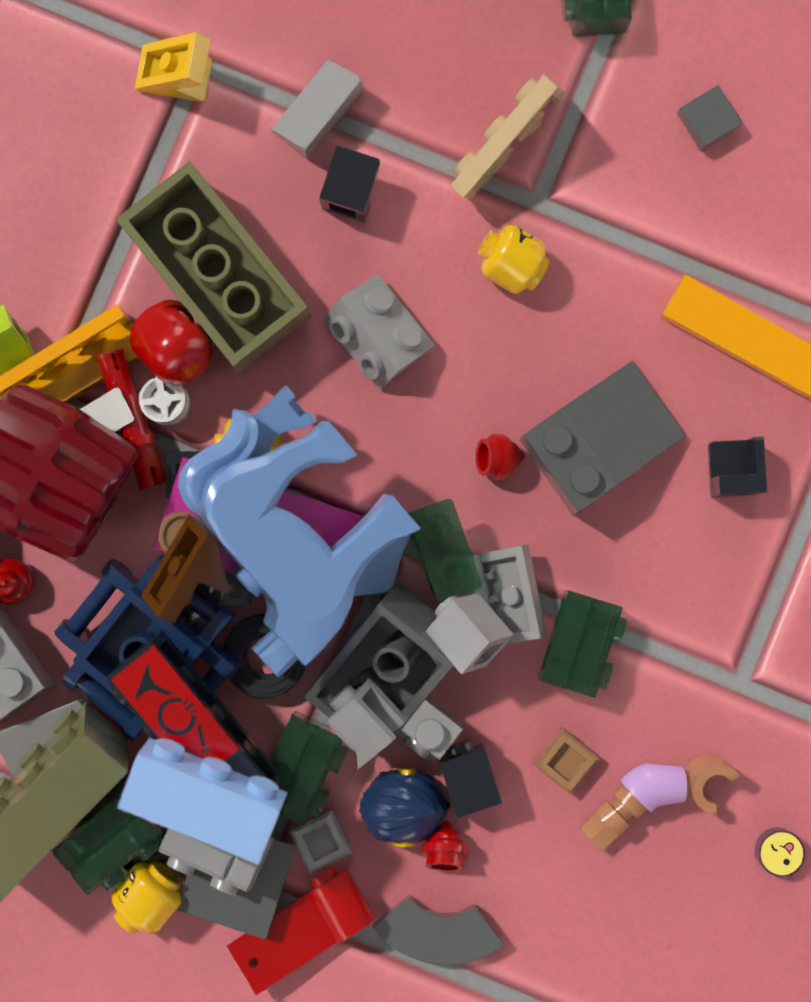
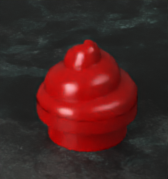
M491 434L488 439H481L476 447L475 461L477 470L482 476H488L491 480L509 478L514 469L519 468L522 460L525 459L524 452L504 434Z
M6 558L0 560V603L14 605L23 602L30 596L34 588L35 579L31 568L19 559Z
M444 821L438 825L436 831L429 839L425 840V843L422 845L421 854L426 857V868L447 872L460 871L463 869L464 859L468 858L469 847L465 841L461 840L460 833L453 829L451 822Z

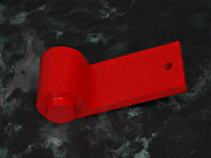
M333 865L311 879L310 882L314 889L275 913L266 940L245 933L227 945L228 950L256 996L335 943L339 944L358 933L377 918L347 868L338 873Z

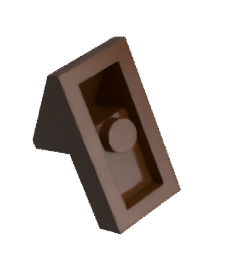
M188 515L141 595V598L158 618L173 624L182 610L191 602L198 583L227 594L229 592L216 537L192 515Z

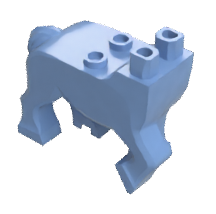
M287 385L254 415L244 410L234 409L232 411L231 425L225 436L219 442L205 448L190 458L179 473L178 489L184 503L191 511L200 516L207 529L216 537L217 543L238 565L232 571L233 575L256 597L260 593L263 594L267 607L263 623L270 632L251 649L277 677L281 676L297 660L306 666L327 645L341 628L352 606L354 596L383 594L390 591L394 585L404 548L411 534L421 529L393 495L383 494L371 510L347 534L329 548L324 540L306 522L276 506L291 479L302 470L315 464H340L357 456V453L329 421H321L308 434L292 442L279 445L271 451L274 439L281 433L303 429L317 422L308 410L305 412L293 399L296 396Z

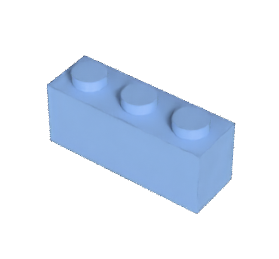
M149 738L136 756L117 808L259 864L287 792L278 789V786L273 781L265 777H247L232 771L231 767L220 759L212 757L202 759L187 753L184 747L175 741Z

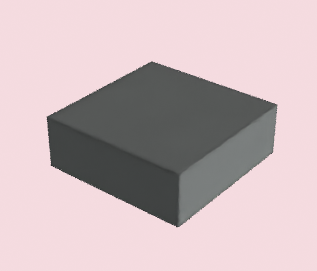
M719 85L679 108L677 115L700 151L739 129L743 124Z

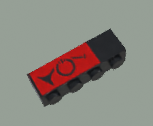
M163 630L118 664L106 677L111 683V690L115 698L125 707L133 709L142 720L143 730L149 738L175 741L183 746L187 753L202 759L206 757L220 759L226 762L232 771L247 777H265L273 781L278 786V789H280L284 780L283 775Z

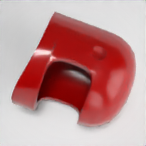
M164 300L147 308L137 317L130 330L129 342L131 350L164 383L175 386L188 384L198 379L211 362L213 349L209 335L200 325L195 324L193 315L180 301Z

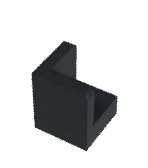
M337 145L319 197L321 208L365 223L371 206L370 194L380 167V160L376 157Z
M763 436L752 437L747 440L714 441L708 444L711 497L748 496L767 493Z

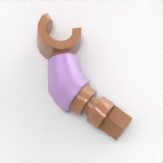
M711 754L700 755L691 760L685 770L680 766L644 763L634 767L620 779L622 785L613 793L616 799L612 803L606 800L595 810V814L580 829L603 852L631 826L628 820L633 815L638 819L647 809L652 813L659 806L684 803L686 797L690 796L699 808L707 813L717 814V804L709 795L703 794L704 784L715 775L725 776L730 782L740 778V776L725 760Z

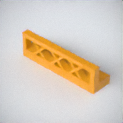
M118 304L2 374L0 376V399L8 390L20 384L27 385L65 403H70L104 382L98 363L95 360L96 356L107 352L112 353L114 350L124 348V355L128 366L140 360L131 350L129 342L130 330L134 323Z

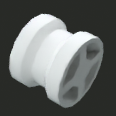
M155 377L142 387L139 394V404L142 412L153 422L162 426H173L181 423L189 413L191 400L188 392L182 385L167 384Z

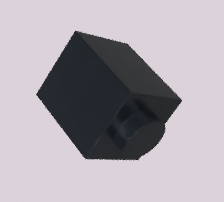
M472 739L452 744L446 751L447 755L442 756L439 763L456 817L459 818L502 804L483 743L474 746Z

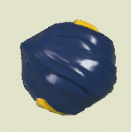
M393 768L387 772H380L374 781L371 782L370 787L363 792V798L360 799L359 812L362 814V819L366 822L367 828L374 838L383 842H391L392 845L401 848L413 847L415 843L429 839L450 808V802L443 796L435 780L416 768Z

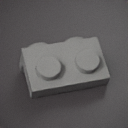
M378 274L339 298L324 318L333 337L344 345L358 363L361 372L371 379L380 390L387 386L397 374L427 355L435 347V344Z
M529 544L461 557L459 581L463 592L467 595L478 593L510 629L514 636L507 644L540 639L547 636Z

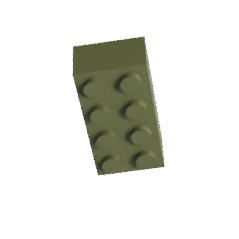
M190 161L116 218V221L239 374L311 318L307 305Z
M86 701L77 712L69 709L56 721L52 728V732L55 734L43 746L35 743L27 750L19 761L18 765L21 768L9 780L5 776L0 779V902L128 772V737Z

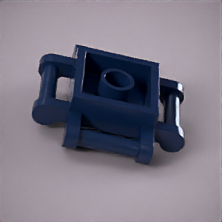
M163 554L150 565L139 580L133 576L130 569L123 563L110 559L101 570L103 577L70 619H63L54 631L56 637L77 654L73 659L75 663L64 675L61 682L71 691L75 688L78 689L124 728L122 733L132 742L143 731L142 720L131 707H125L115 698L111 690V683L106 677L118 664L161 630L166 633L193 667L200 658L211 666L203 676V680L214 693L226 678H233L242 666L233 654L221 649L214 643L215 639L235 616L225 605L222 608L218 607L195 588L188 607L208 622L206 627L200 632L196 628L197 623L183 611L173 624L158 618L141 598L143 591L164 557ZM119 589L124 594L89 639L84 630L115 590Z

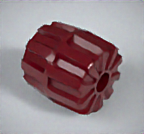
M18 384L16 387H12L0 399V530L68 561L77 560L85 553L91 540L97 535L108 510L114 506L118 498L117 494L131 474V469L137 460L138 451L131 443L82 410L27 385Z

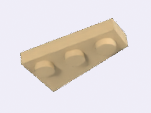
M544 74L538 81L531 78L517 93L514 100L519 104L507 118L500 115L484 133V137L488 141L478 153L474 154L470 151L453 170L457 178L450 186L463 198H472L509 159L514 151L510 146L515 139L519 141L524 140L538 128L545 114L542 109L551 100L558 106L568 94Z

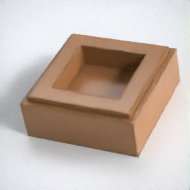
M561 727L533 762V765L571 795L600 758Z

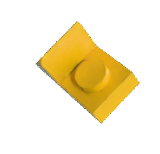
M194 32L144 44L142 46L135 89L151 94L192 101H204L212 66V59L208 57L211 39Z

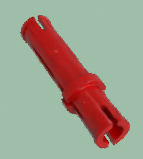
M124 348L114 350L112 353L107 352L95 357V360L98 363L107 392L118 387L134 417V421L122 427L120 431L123 439L131 443L138 451L133 469L139 484L138 488L143 490L165 483L167 478L165 477L154 444L155 441H158L156 432H150L145 414L142 412L139 404V396L124 355Z

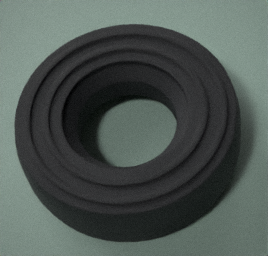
M258 614L242 620L232 629L225 641L224 650L233 654L242 665L235 676L230 679L235 687L253 697L272 698L282 695L293 688L302 677L306 666L297 660L279 677L274 672L261 674L251 668L247 659L250 645L256 639L262 638L270 632L263 623L265 614Z

